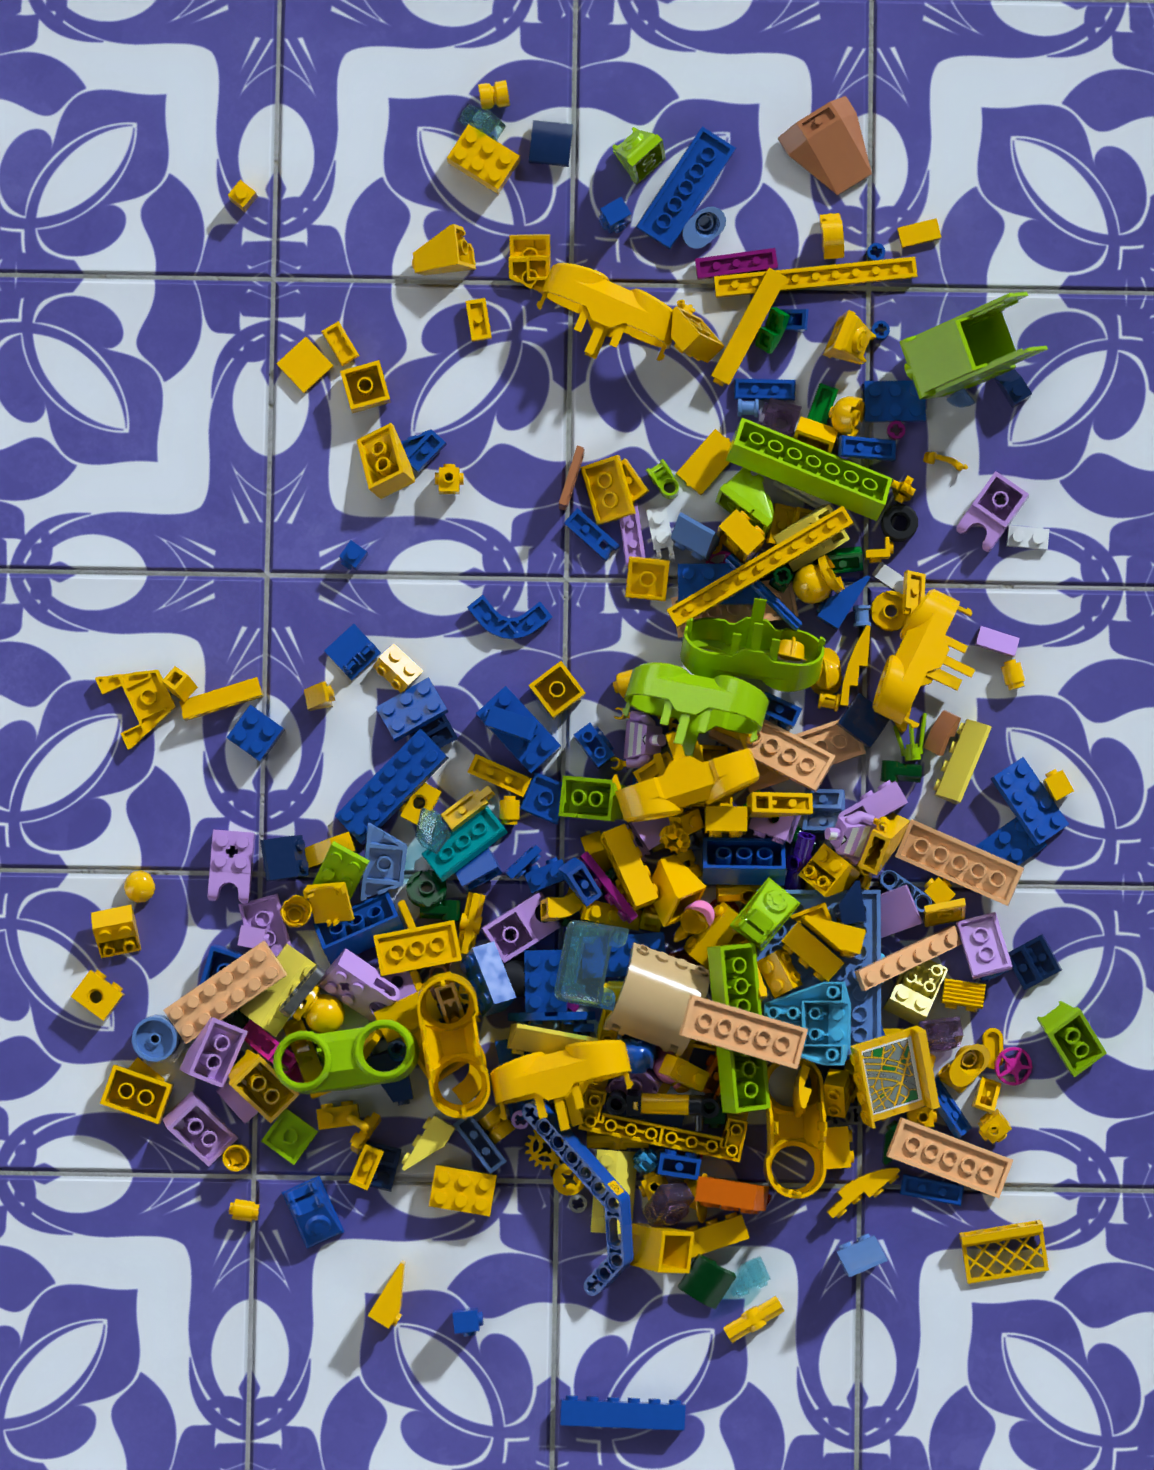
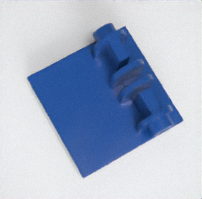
M354 623L324 650L351 681L381 654L377 647Z

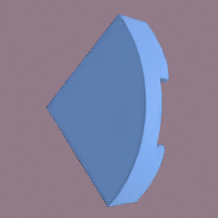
M965 389L956 391L946 399L953 406L956 405V407L962 408L963 406L969 407L975 403Z

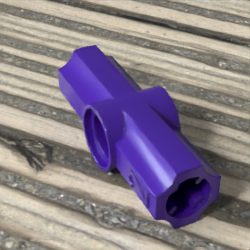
M804 831L798 833L793 855H789L786 859L788 873L784 890L802 889L804 880L798 874L812 858L811 853L816 836Z

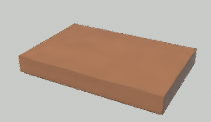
M578 445L559 501V509L564 511L568 508L585 455L584 447Z

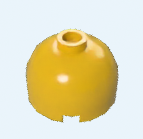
M853 396L843 397L837 401L835 406L830 408L829 418H831L833 428L839 434L855 437L860 429L856 427L859 421L862 423L865 412V403L862 402V398Z

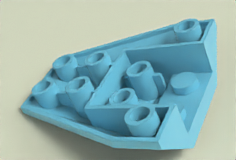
M822 982L764 1003V1016L808 1029L801 1058L821 1065L844 1066L851 1046V1002L845 982Z

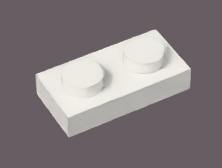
M1008 526L1006 546L1048 550L1049 529Z

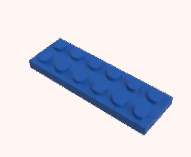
M702 126L636 228L663 246L671 249L682 233L685 224L691 219L735 152L736 147Z
M419 729L335 817L360 844L364 845L366 843L368 823L381 828L449 757L422 729Z

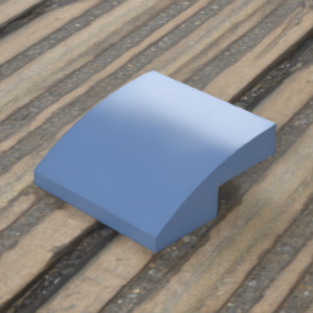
M805 789L804 793H813V814L804 815L802 831L807 833H824L827 827L835 828L838 815L845 810V791L843 789H818L815 793L810 789Z

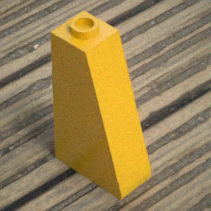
M893 812L887 816L889 824H881L888 827L887 832L878 831L877 826L872 830L858 865L859 868L878 875L901 843L910 820Z

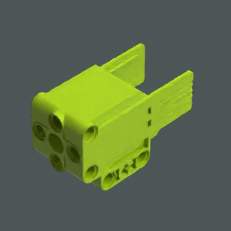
M1008 293L920 334L899 341L906 360L904 365L905 372L913 380L919 399L943 397L961 389L977 386L1015 369V364L1048 350L1047 346L1016 350L1002 312L1006 308L1019 303L1018 300L1027 297L1028 293Z

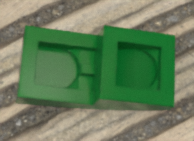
M777 307L770 308L766 326L760 327L755 346L771 354L783 336L790 315Z

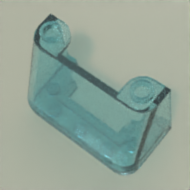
M579 920L571 921L566 928L554 989L555 997L561 1002L613 1011L615 994L611 989L604 988L611 947L620 948L624 946L628 938L629 929Z

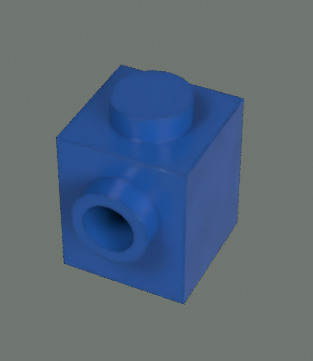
M350 540L339 558L342 560L341 564L349 570L353 568L357 571L368 556V552Z

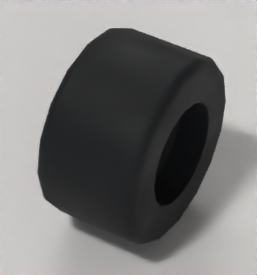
M896 504L889 507L881 519L883 534L894 542L909 540L915 534L918 527L916 512L904 504ZM901 515L906 518L907 527L904 530L897 531L893 528L892 519L895 516Z
M508 960L504 963V967L515 996L525 997L524 960Z

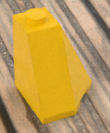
M451 224L414 251L412 267L415 273L432 275L475 270L474 249L471 243H467L463 237L466 234L464 228Z

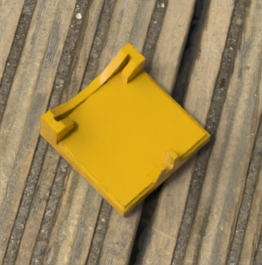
M345 882L307 885L303 890L304 898H309L315 924L327 923V927H329L331 923L333 926H336L339 922L353 921L355 919Z

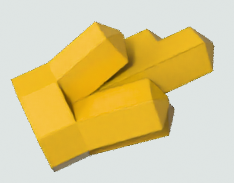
M907 475L905 481L898 482L893 480L890 487L896 501L904 503L911 500L916 491L911 485L914 478Z

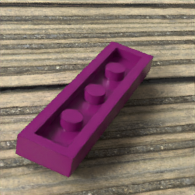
M775 248L695 259L697 280L714 278V276L767 271L768 268L778 269Z
M586 851L580 856L579 860L585 864L599 889L601 888L606 894L604 896L606 901L611 906L614 904L618 910V916L624 922L627 921L630 924L638 917L637 913L589 852Z

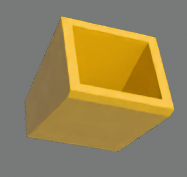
M675 854L662 857L656 864L655 872L650 876L652 884H656L659 890V898L653 905L664 927L680 921L684 908L694 901L700 900L706 889L701 880Z
M632 1223L634 1257L630 1265L659 1273H690L694 1232L652 1224Z

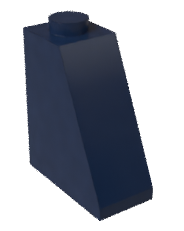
M389 1053L369 1056L366 1062L377 1071L388 1072L400 1066L403 1060L393 1061L390 1059ZM410 1074L400 1081L381 1084L392 1102H398V1106L410 1104V1099H414Z

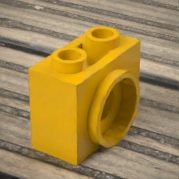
M98 969L95 972L90 970L70 997L101 1020L106 1021L125 994L121 992L123 988L114 981L112 984L106 981L107 976ZM96 991L102 995L99 1003L92 1001V994Z

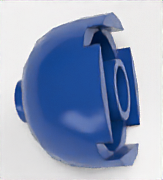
M632 1036L622 1039L626 1043L631 1073H645L647 1068H653L655 1050L651 1043Z

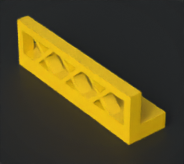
M258 677L190 697L185 702L182 700L179 702L183 712V719L188 721L264 696Z

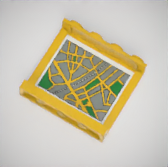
M913 1026L850 1046L851 1054L849 1057L852 1065H854L855 1073H853V1078L858 1087L857 1099L861 1104L862 1112L860 1116L864 1124L874 1129L876 1128V1121L923 1106H927L932 1110L940 1108L925 1029Z

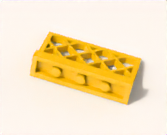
M1041 1220L959 1233L967 1283L1049 1271L1043 1234L1044 1228ZM1039 1235L1040 1243L1035 1249L1027 1244L1031 1236ZM1013 1239L1021 1243L1015 1253L1006 1247L1009 1241ZM990 1243H997L1001 1246L995 1256L986 1250ZM1024 1245L1033 1251L1027 1260L1018 1255ZM976 1246L980 1249V1252L973 1259L967 1254L966 1247ZM1003 1249L1012 1254V1257L1006 1264L998 1259ZM983 1252L992 1258L986 1268L977 1262ZM1035 1254L1042 1257L1043 1266L1034 1267L1030 1264ZM1015 1257L1024 1262L1020 1270H1013L1009 1267ZM995 1260L1004 1266L1001 1272L997 1274L989 1270ZM975 1264L983 1269L980 1276L971 1278L970 1270Z

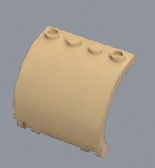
M633 943L622 989L611 1014L605 1021L603 1029L616 1031L621 1036L626 1034L661 1047V1050L665 1052L669 1050L674 1052L676 1056L681 1057L691 1038L679 1035L690 995H695L706 999L710 982L709 970L703 966L689 963L684 959L672 957L665 952L650 949L646 945Z

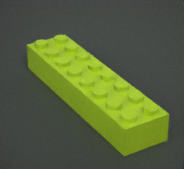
M745 418L740 420L726 461L840 507L844 506L847 510L875 521L878 520L886 505L893 479Z
M755 943L707 947L712 1001L762 1015L761 999L759 998L758 991L759 978ZM716 1046L722 1113H741L771 1108L766 1060Z

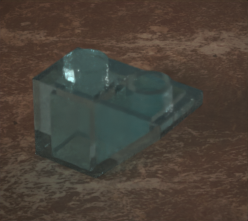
M470 104L466 106L457 120L466 127L470 124L495 141H497L506 127L492 112Z
M424 807L421 809L415 837L422 847L438 854L451 834L447 829V824L441 820V815L433 809L429 811Z
M757 1256L740 1265L731 1289L733 1296L737 1295L739 1298L748 1294V1289L756 1286L757 1289L768 1285L767 1281L770 1280V1276L761 1256Z

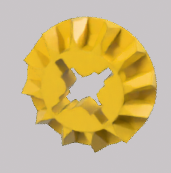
M667 825L659 833V842L664 844V848H669L671 853L675 851L677 854H680L681 852H686L690 847L691 841L688 834L678 826Z
M565 1163L556 1168L553 1174V1184L558 1192L571 1196L583 1189L584 1184L575 1174L573 1180L577 1184L568 1183L564 1187L566 1179L561 1174L570 1175L573 1172Z

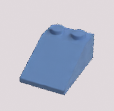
M869 1233L858 1237V1242L851 1244L848 1241L839 1245V1250L836 1251L843 1270L849 1277L888 1261L875 1235L870 1236Z

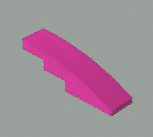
M250 1019L243 1028L248 1031L244 1041L273 1064L274 1053L280 1042ZM287 1048L282 1058V1064L288 1066L289 1071L283 1072L295 1082L305 1083L293 1052Z

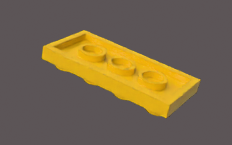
M455 920L373 936L381 976L462 961Z

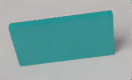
M486 806V808L456 831H450L421 854L443 882L508 832L490 808Z

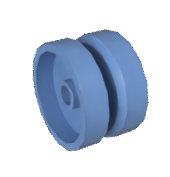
M156 1014L143 1019L136 1025L132 1033V1044L135 1052L141 1058L147 1061L158 1062L168 1058L177 1050L181 1036L167 1016ZM153 1035H157L159 1037L158 1042H155L156 1038H153Z

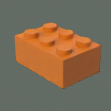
M698 1176L695 1201L701 1202V1206L715 1207L729 1211H739V1208H741V1213L759 1214V1211H766L769 1186Z

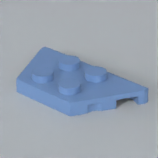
M368 823L364 854V858L370 860L362 876L360 901L367 900V897L375 894H383L389 889L401 887L404 881L407 844L371 823Z

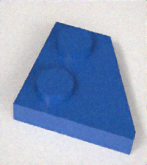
M432 429L422 432L418 436L408 437L407 440L401 442L411 467L418 473L447 445Z

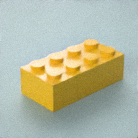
M736 509L718 526L717 535L722 544L742 563H746L762 549L765 533L759 526L756 525L754 527L749 522L750 517L744 511L739 512Z

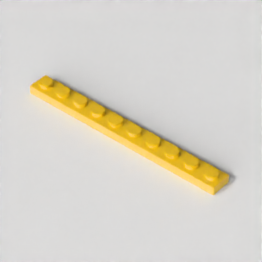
M915 257L775 270L787 277L780 291L917 278ZM766 271L714 276L716 298L755 294Z
M841 506L668 608L667 612L675 626L679 628L687 623L688 619L696 618L774 572L777 568L784 566L852 526L854 522L844 506Z

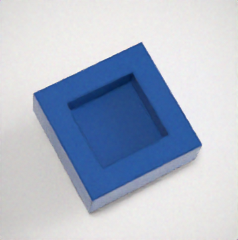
M574 1023L573 1032H578V1035L590 1036V1032H594V1024Z

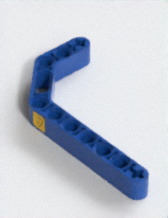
M533 1100L523 1106V1117L605 1209L607 1257L585 1280L583 1285L588 1295L595 1296L607 1289L633 1261L630 1196L571 1129L561 1131L557 1114L545 1101L547 1117L539 1119L536 1103ZM617 1219L620 1222L621 1241L618 1238Z

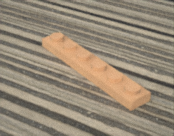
M952 925L875 961L854 973L861 991H866L962 943L955 925Z

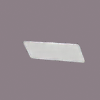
M879 563L872 575L903 595L904 577L884 563Z

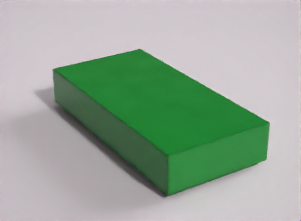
M819 383L807 418L826 425L829 419L830 408L835 402L839 389Z

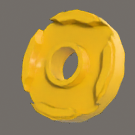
M886 591L874 599L871 604L870 614L872 621L877 627L884 631L892 632L905 626L906 615H903L902 610L903 595L896 591ZM887 606H894L896 608V615L893 617L887 616L885 608Z

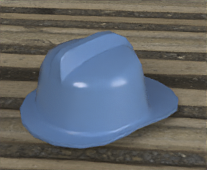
M706 207L697 211L684 226L683 239L685 243L694 249L706 246L724 230L726 225L724 213L716 207Z

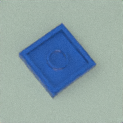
M534 772L520 810L557 825L561 817L559 816L562 782Z

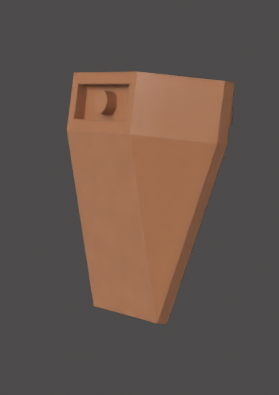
M846 96L830 101L796 122L777 138L789 157L837 196L872 175L858 116Z

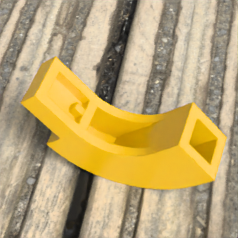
M569 887L567 894L562 898L547 897L540 901L541 921L553 922L562 920L579 911L584 904Z
M481 1047L483 1064L487 1068L486 1056ZM469 1064L467 1076L452 1088L463 1104L471 1101L481 1090L482 1080L478 1070Z

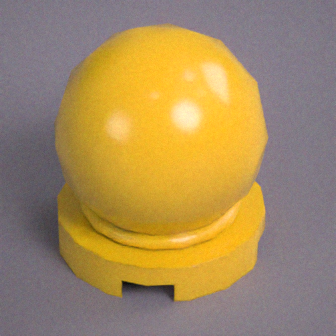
M827 555L820 556L817 559L818 565L808 564L802 566L795 573L793 590L797 598L804 603L815 604L823 602L829 597L831 590L838 594L845 589L841 576L836 578L832 570L835 568V565Z
M316 984L306 996L305 1000L307 1002L303 1001L292 1017L298 1021L301 1018H305L307 1025L317 1033L334 1032L342 1026L345 1018L343 1004L335 996L321 994L319 992L321 987Z

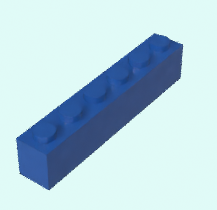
M566 1395V1399L561 1398L560 1425L685 1430L686 1405L678 1399H669V1403H661V1399L649 1398L648 1402H640V1398H628V1401H619V1397H607V1400H599L598 1396H586V1399H578L577 1395Z

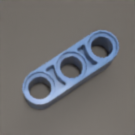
M886 870L880 874L879 883L887 891L907 885L911 890V896L919 913H924V909H920L917 906L919 898L926 899L927 905L932 904V900L927 894L895 871ZM885 874H891L894 877L892 885L884 883L883 877Z

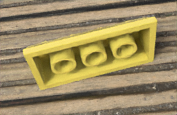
M966 719L964 723L960 722L956 732L959 734L957 742L953 741L948 752L952 754L949 761L945 759L941 771L944 773L942 778H937L933 790L936 791L934 796L956 805L961 803L992 726Z
M287 943L276 958L288 975L243 1005L239 1010L275 1037L290 1018V1016L286 1017L279 1011L280 1006L309 971L317 965Z
M516 1023L510 1026L507 1048L512 1049V1053L524 1055V1052L550 1054L565 1050L567 1044L598 1041V1038Z
M597 1149L596 1158L629 1194L631 1219L633 1221L636 1182L633 1156L636 1152ZM593 1195L590 1232L606 1233L604 1206ZM617 1219V1231L618 1234H621L620 1222Z

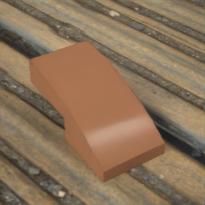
M943 710L935 721L923 748L943 756L949 738L955 737L961 718Z

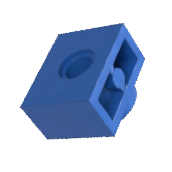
M590 722L573 735L597 769L601 768L615 756L612 752L614 748L597 726L594 728Z

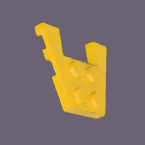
M159 670L95 678L102 695L123 687L137 717L139 725L120 733L128 750H131L176 708L167 687L162 682L163 678Z

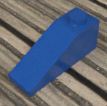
M866 575L840 593L828 598L826 603L821 602L816 610L819 613L817 619L837 631L869 581L870 576Z

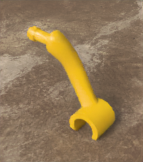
M925 452L923 462L928 464H935V460L950 463L958 471L968 468L966 464L963 465L952 457L939 455L936 452Z

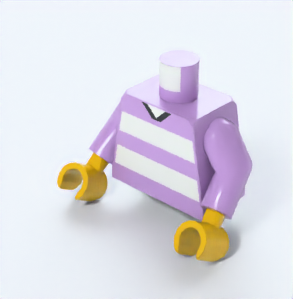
M620 707L615 708L617 710H623V708ZM631 711L628 717H625L623 713L621 717L614 716L617 720H624L626 718H629V720L626 721L624 759L626 761H622L617 757L611 758V761H618V765L611 767L612 769L620 771L623 767H627V769L641 768L653 760V754L661 753V746L666 744V737L662 734V727L656 726L655 721L647 713Z
M857 811L848 816L839 817L835 828L827 827L824 836L825 839L830 840L838 855L856 867L860 863L872 830L877 826L878 831L887 832L888 827L881 824L888 825L889 820L887 817L876 819L874 815ZM860 868L861 874L864 876L869 875L868 871Z

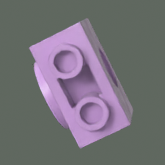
M801 815L780 817L776 823L772 822V818L752 817L748 828L754 831L753 835L765 839L767 835L773 837V842L783 845L784 842H792Z

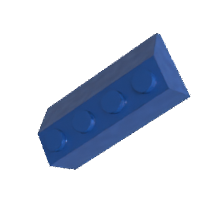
M388 891L352 906L355 918L353 921L339 922L336 926H333L331 923L329 927H327V923L313 924L330 965L345 949L357 955L375 947L374 935L405 930Z

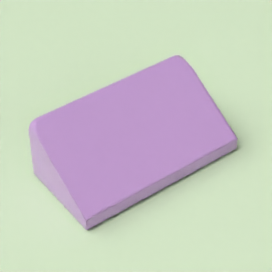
M980 626L975 646L1014 658L1020 638Z

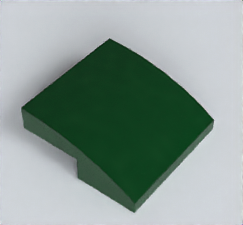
M698 1254L690 1266V1273L684 1275L678 1284V1288L704 1305L716 1309L736 1279V1275L734 1272L717 1266L716 1261Z

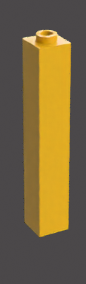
M768 268L711 374V377L714 378V383L722 387L724 384L729 385L781 290L787 278L786 276Z

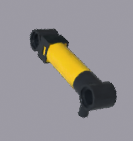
M613 1090L608 1095L606 1109L613 1115H620L626 1110V1116H641V1114L695 1115V1131L702 1132L703 1117L714 1118L717 1116L721 1102L714 1093H706L705 1095L643 1093V1090H628L626 1095L622 1090ZM619 1099L622 1105L615 1106L612 1100ZM712 1102L715 1108L707 1109L704 1104Z

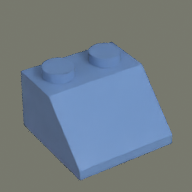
M680 512L671 535V539L675 542L674 546L682 551L685 549L692 552L691 556L699 561L702 559L708 561L720 542L717 533Z

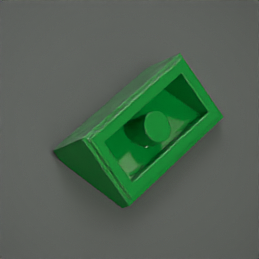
M860 546L834 549L825 554L835 565V568L832 569L835 574L864 571L863 554Z

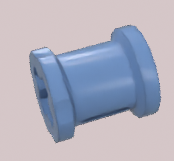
M738 399L737 417H741V415H754V417L758 418L759 400L742 401V399Z
M870 605L853 606V610H855V623H853V627L871 626V622H869Z

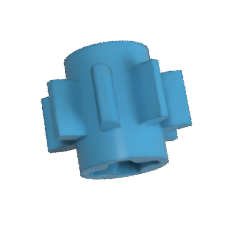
M641 1148L633 1156V1163L635 1164L633 1167L639 1173L643 1171L647 1173L652 1172L658 1165V1161H656L658 1154L652 1148L649 1150Z

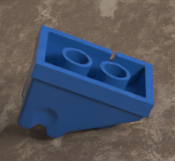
M320 1175L282 1192L307 1249L345 1232Z

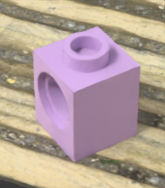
M241 925L238 946L254 948L262 941H266L268 944L270 935L267 934L266 929Z

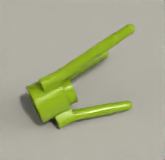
M923 713L919 746L918 743L915 744L914 729L910 727L911 725H909L910 744H906V749L897 726L893 727L901 756H905V761L921 760V754H924L923 743L926 713Z

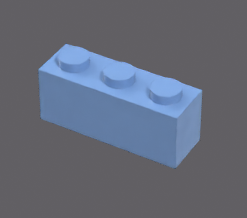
M474 1116L467 1117V1119L461 1118L453 1124L490 1174L507 1162Z

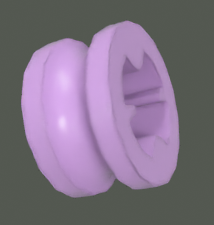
M522 1110L514 1112L511 1118L513 1126L517 1129L526 1128L529 1124L527 1121L524 1125L522 1123H515L517 1121L515 1119L516 1115L522 1116Z

